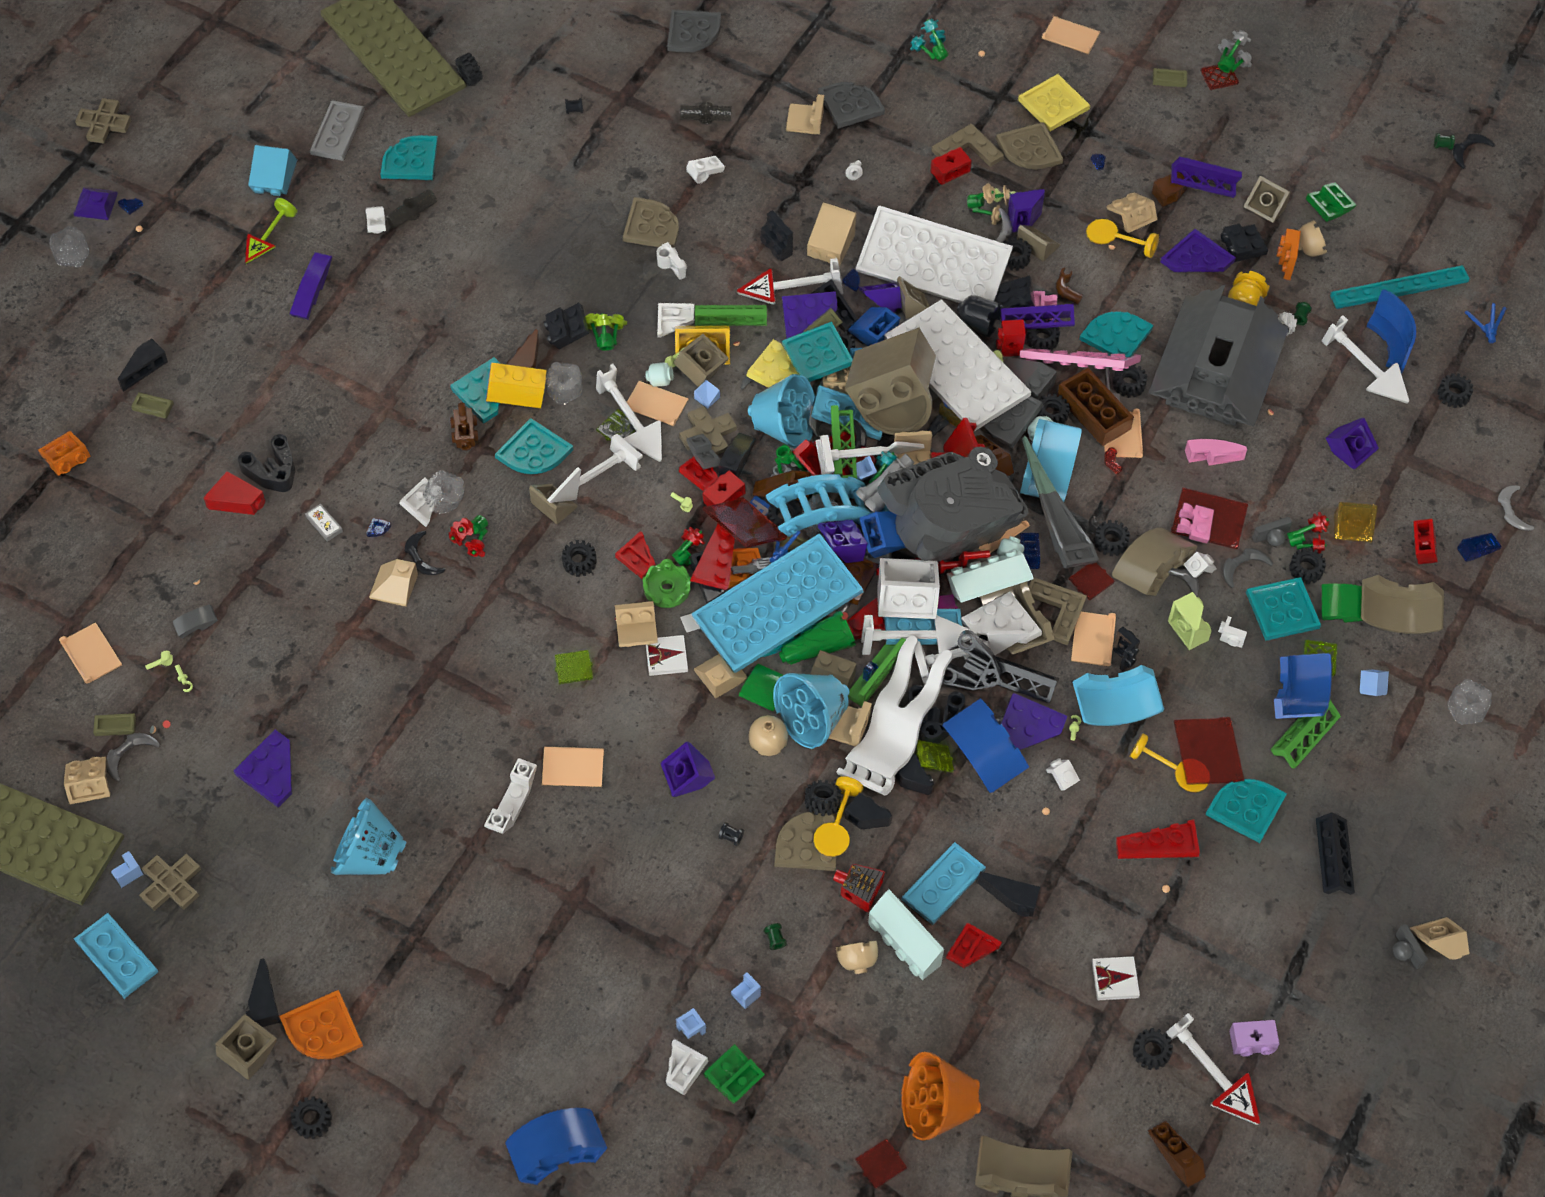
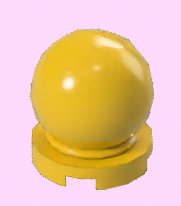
M1240 272L1236 275L1228 297L1257 306L1260 296L1265 298L1270 286L1266 284V278L1257 272Z

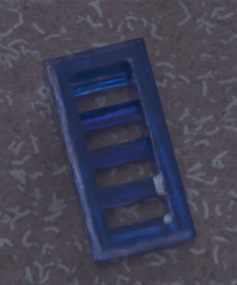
M1020 533V544L1024 546L1023 555L1029 568L1039 569L1041 560L1039 533Z
M1492 533L1463 539L1457 550L1467 562L1500 550L1502 546Z

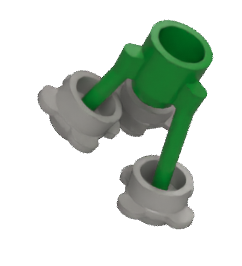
M1245 31L1232 32L1234 34L1233 40L1236 43L1224 38L1221 41L1222 43L1218 45L1222 53V57L1218 62V67L1221 71L1229 73L1230 71L1234 72L1238 66H1252V57L1248 52L1239 50L1236 64L1233 57L1239 44L1245 45L1246 41H1251Z
M785 444L776 450L777 458H775V462L777 465L773 468L771 477L791 471V468L784 465L790 463L792 467L798 466L800 471H809L792 452L796 448H789Z

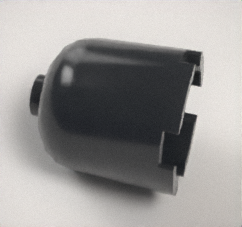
M970 295L963 302L959 303L957 312H959L958 317L972 331L990 337L996 330V327L993 326L996 319L1000 320L1003 306L998 302Z

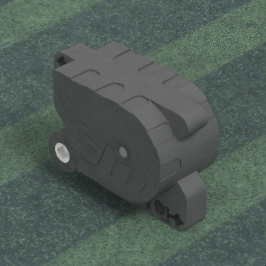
M975 447L967 457L948 452L887 474L878 486V493L890 512L897 514V534L905 544V547L913 554H916L921 560L942 561L959 556L963 551H971L984 544L995 542L1001 539L1008 529L1020 525L1027 516L1028 508L1007 475L995 470L998 460L990 449Z

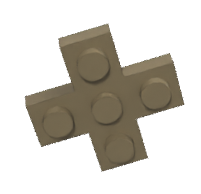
M102 98L97 111L81 108L75 122L77 126L90 128L86 136L88 141L105 143L109 131L126 133L131 123V118L127 115L117 114L120 107L119 101Z
M704 406L688 412V418L693 427L679 433V438L687 451L690 448L686 438L704 434L712 443V450L717 455L724 453L729 446L723 436L737 430V426L730 414L726 413L712 419Z
M187 854L172 867L156 855L141 868L153 883L139 896L152 910L155 911L169 898L184 910L199 897L198 892L187 882L201 868Z

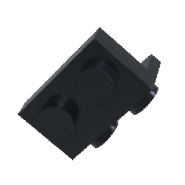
M1123 626L1117 631L1113 651L1122 658L1119 668L1121 671H1124L1127 667L1131 668L1135 664L1140 640L1135 637L1134 633Z

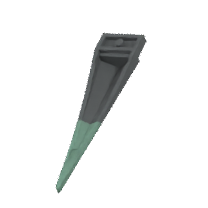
M1024 436L1022 441L1051 539L1063 567L1070 568L1096 563L1099 559L1093 543L1064 504L1039 462L1027 437Z

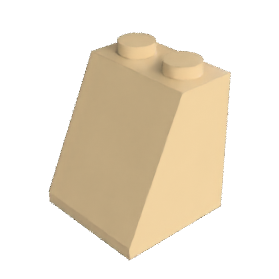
M823 202L807 244V256L830 263V259L837 258L840 266L855 236L856 213Z

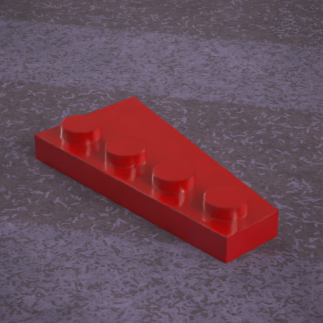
M722 523L717 524L690 581L723 590L728 589L736 527Z
M1194 819L1181 825L1178 823L1171 824L1170 827L1164 829L1154 828L1151 829V832L1147 833L1137 832L1116 837L1118 859L1199 857L1200 854Z

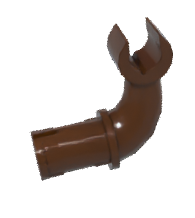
M1062 268L1059 279L1056 282V291L1062 299L1065 298L1079 305L1083 294L1066 286L1065 283L1070 281L1072 271L1070 274L1065 275V268Z

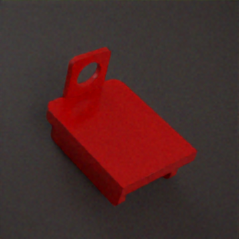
M963 418L943 446L944 453L931 452L930 457L934 458L948 452L967 457L975 447L985 448L984 444L977 443L973 433L977 428V424L970 423L968 418Z

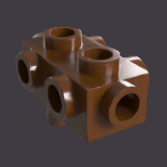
M462 402L458 404V409L453 410L454 417H450L451 428H455V432H451L452 443H456L457 448L469 450L471 447H475V441H479L478 430H474V426H477V417L473 415L472 408H466L465 403Z

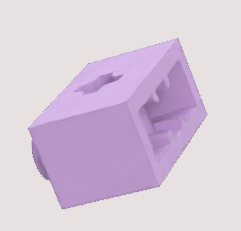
M1275 1020L1233 1023L1230 1028L1234 1054H1240L1241 1056H1250L1253 1053L1269 1055L1276 1052L1279 1046Z

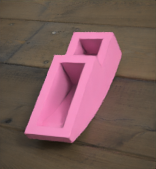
M1215 439L1188 440L1185 448L1189 463L1207 460L1209 466L1244 460L1247 452L1246 446Z

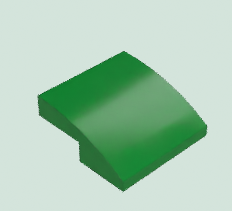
M1336 182L1323 185L1320 191L1309 193L1305 198L1326 222L1336 219L1356 207V204Z
M1338 583L1322 584L1323 621L1343 619L1344 623L1363 621L1361 619L1362 586Z
M757 664L744 683L739 696L774 712V687L777 680L784 675L761 664Z
M735 1044L703 1073L733 1104L765 1075Z

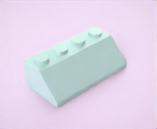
M1016 549L1005 552L1006 555L1000 557L998 555L988 557V560L984 562H972L966 568H954L950 573H947L952 594L960 602L1034 578L1023 553Z
M890 890L886 891L869 912L868 923L874 931H878L882 935L886 945L894 948L897 957L909 965L910 971L923 980L941 966L944 949Z

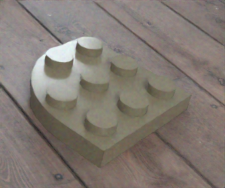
M1044 122L996 135V141L1003 154L1009 161L1020 167L1038 170L1063 164V157Z
M634 197L623 234V242L660 247L668 242L672 248H675L679 234V224L676 215L670 211L668 206L661 202Z
M815 811L812 813L806 812L789 820L783 826L777 838L775 867L835 871L836 856H825L815 848L813 839L818 827L826 823L835 822L837 813L834 814L832 812L829 816L825 813V816H821V813L815 815Z

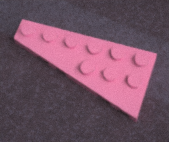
M1026 348L1020 350V358H1026L1029 361L1036 362L1039 359L1043 360V363L1048 364L1058 361L1060 365L1077 363L1078 367L1095 365L1097 369L1112 367V370L1115 371L1128 369L1129 366L1139 363L1141 355L1137 354L1126 358L1124 354L1119 353L1108 356V353L1077 351L1068 354L1065 350L1053 351V353H1050L1051 350Z

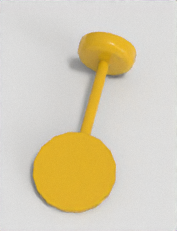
M1106 219L1091 222L1086 230L1088 239L1096 244H1107L1117 237L1144 245V254L1149 258L1153 257L1159 241V235L1156 233L1150 234L1147 241L1119 234L1114 222Z
M1144 733L1141 734L1129 757L1137 759L1143 751L1175 769L1176 781L1183 789L1189 792H1200L1208 786L1210 776L1203 764L1196 760H1184L1179 765H1176L1146 748L1148 736Z
M839 777L836 780L835 786H839L844 795L835 822L821 825L814 833L813 842L815 848L825 856H839L849 846V834L839 823L848 796L856 797L863 791V785L850 777Z

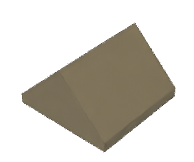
M1260 176L1243 207L1274 223L1286 209L1291 192Z
M1020 225L1018 227L1017 240L1020 238L1023 239V242L1026 240L1028 242L1027 245L1030 244L1031 254L1043 262L1060 246L1058 242L1033 226Z
M899 276L897 278V285L900 286L901 309L905 319L912 318L930 307L922 291Z
M552 484L531 485L529 488L531 503L556 524L560 523L578 506L572 500L554 503L547 501L557 490Z

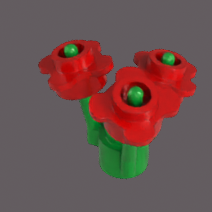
M1318 512V516L1314 513L1313 517L1308 519V526L1287 533L1291 547L1296 546L1297 550L1313 548V552L1316 549L1319 554L1321 551H1325L1327 545L1325 540H1321L1320 534H1318V538H1313V544H1302V542L1306 541L1303 534L1306 531L1312 530L1314 533H1322V530L1327 532V528L1330 525L1329 519L1326 515L1322 516L1321 512Z
M477 515L472 521L467 518H462L459 522L455 521L453 526L450 527L449 538L453 543L462 546V541L466 539V535L480 534L478 539H473L470 542L467 541L465 546L468 548L467 553L470 556L484 557L485 552L483 550L485 545L482 539L488 532L485 529L488 526V521L481 515Z
M692 527L689 528V531L684 529L681 536L684 542L672 554L680 566L684 563L686 566L691 564V559H689L691 554L687 551L689 546H698L700 543L705 544L703 540L704 534L701 530L697 528L694 530Z

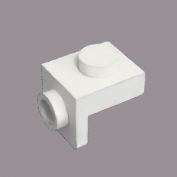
M382 206L366 208L368 233L377 234L386 231L384 208Z
M1196 552L1184 563V566L1194 578H1197L1204 571L1212 574L1217 569L1210 555Z
M1228 616L1226 622L1222 621L1218 631L1222 633L1220 641L1242 648L1247 632L1229 626L1232 617Z
M1056 759L1046 769L1047 773H1052L1061 790H1066L1080 781L1069 760Z

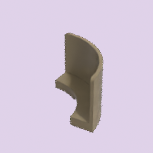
M1164 528L1151 529L1138 537L1128 547L1114 568L1112 577L1145 595L1156 596L1163 582L1169 576L1168 571L1171 568L1176 569L1183 565L1195 554L1198 546Z
M1380 575L1362 580L1361 619L1366 623L1386 631L1405 634L1431 633L1443 629L1444 590L1436 583L1409 584L1407 588L1399 587V583L1387 580Z
M1027 581L980 596L982 606L1011 592L1041 629V636L1026 644L1015 643L1006 649L1009 653L1016 654L1055 640L1050 621L1042 615L1040 610L1035 611L1033 607L1035 601Z
M981 1136L975 1185L993 1193H998L999 1190L1009 1192L1011 1197H1068L1072 1151L1070 1149L1040 1150L1006 1144L987 1136Z

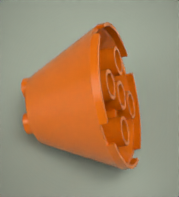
M921 1052L911 1060L909 1064L911 1070L908 1076H904L902 1111L906 1126L911 1127L914 1132L912 1135L916 1139L930 1140L980 1113V1083L977 1079H973L931 1052Z

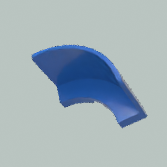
M1382 289L1374 313L1366 327L1376 332L1383 341H1386L1388 345L1386 367L1390 368L1395 363H1398L1400 372L1403 373L1415 342L1416 325L1408 307L1397 296Z
M1331 654L1280 657V682L1284 683L1283 689H1279L1274 699L1275 718L1324 716L1328 710L1331 696Z
M981 698L943 724L944 729L960 747L990 793L1029 768L1018 747L1016 748L1009 739V733L1002 724L999 725L994 717V713Z
M568 1108L547 1113L526 1123L506 1140V1146L519 1181L538 1185L546 1176L559 1169L557 1165L568 1161L569 1164L580 1162L595 1163L607 1149L593 1112L586 1108Z

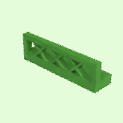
M695 305V326L767 325L766 305Z
M831 405L833 449H855L853 410H839L838 405ZM839 416H849V422L844 426L839 422ZM844 431L851 437L846 443L840 439V435ZM851 457L847 460L841 458L833 461L834 474H839L841 478H848L850 476L857 479L856 457ZM846 465L853 470V475H842V469Z
M901 638L896 645L885 644L849 690V700L861 707L864 701L867 702L896 665L899 651L906 639Z
M1330 700L1328 710L1333 715L1329 721H1326V714L1317 717H1299L1270 749L1273 755L1284 756L1290 767L1296 768L1341 717L1332 701ZM1319 722L1320 730L1317 734H1314L1315 725ZM1308 735V744L1306 747H1303V738ZM1297 748V757L1293 759L1290 753Z

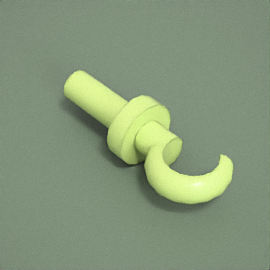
M176 665L175 668L179 675L178 681L182 682L183 685H190L189 689H183V691L190 692L193 684L186 680L188 676L183 674L180 665Z
M1078 715L1071 716V719H1078V722L1074 721L1069 727L1071 731L1070 739L1072 741L1075 740L1076 732L1079 731V725L1081 724V718Z

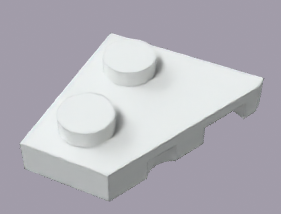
M658 303V337L674 332L675 326H688L694 323V304Z
M424 478L400 500L399 504L427 527L439 489Z
M674 1039L672 1041L673 1048L669 1059L666 1083L667 1086L685 1095L708 1063V1058Z

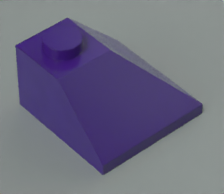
M83 187L74 216L109 220L118 192Z
M895 283L859 287L862 293L880 307H886L892 312H896L897 308H902L900 286Z
M1360 418L1340 426L1326 437L1332 453L1352 469H1356L1379 449L1365 418Z
M685 742L660 763L673 797L703 789L715 779L710 762L690 742Z

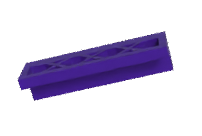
M1179 157L1172 164L1171 183L1232 198L1236 196V183L1242 178V172L1184 157ZM1177 172L1182 173L1185 179L1177 178ZM1196 176L1201 182L1195 183L1191 177ZM1207 180H1212L1216 187H1211ZM1222 184L1231 185L1230 191L1226 190Z
M1073 304L1003 308L1001 309V320H1034L1031 324L1024 322L1025 329L1075 326ZM1043 318V319H1052V320H1051L1050 322H1046V323H1045V322H1044L1043 320H1041V319ZM1060 318H1070L1071 321H1062Z

